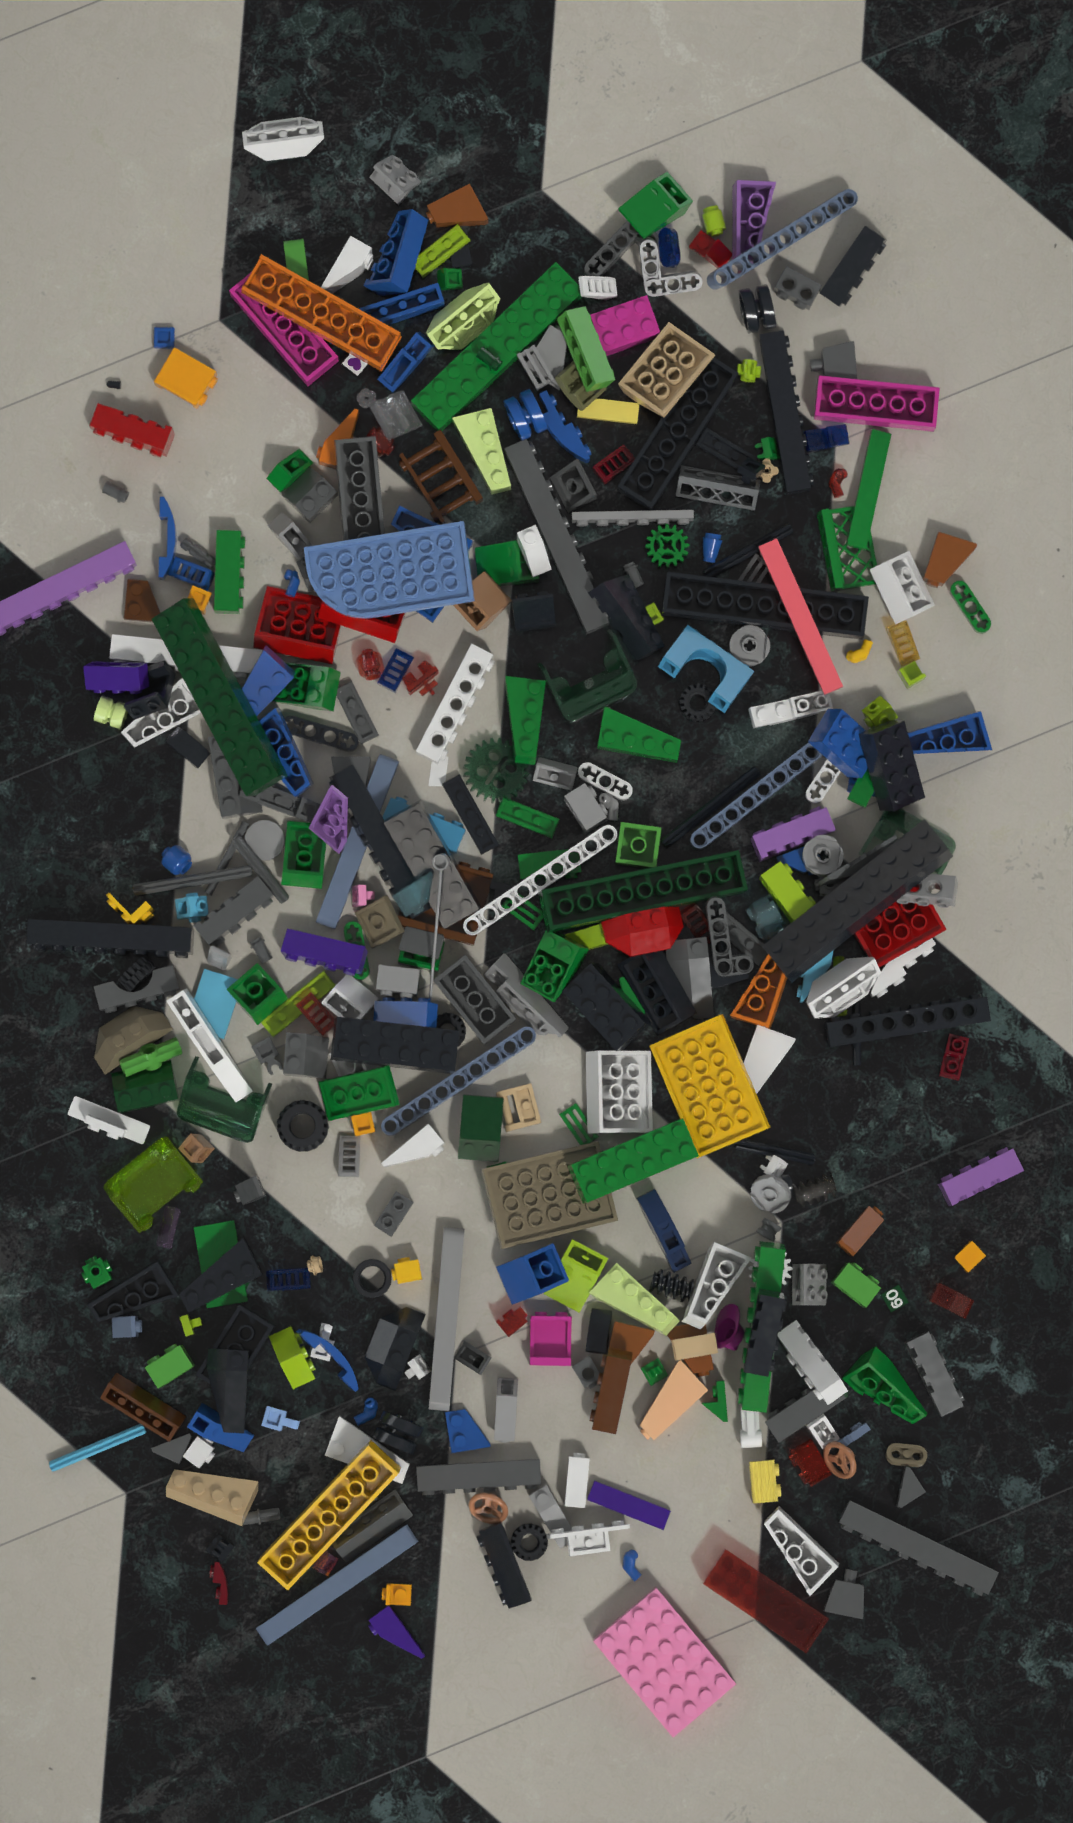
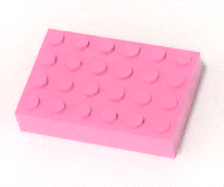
M657 1587L652 1589L593 1639L597 1647L672 1737H675L736 1685L731 1676Z

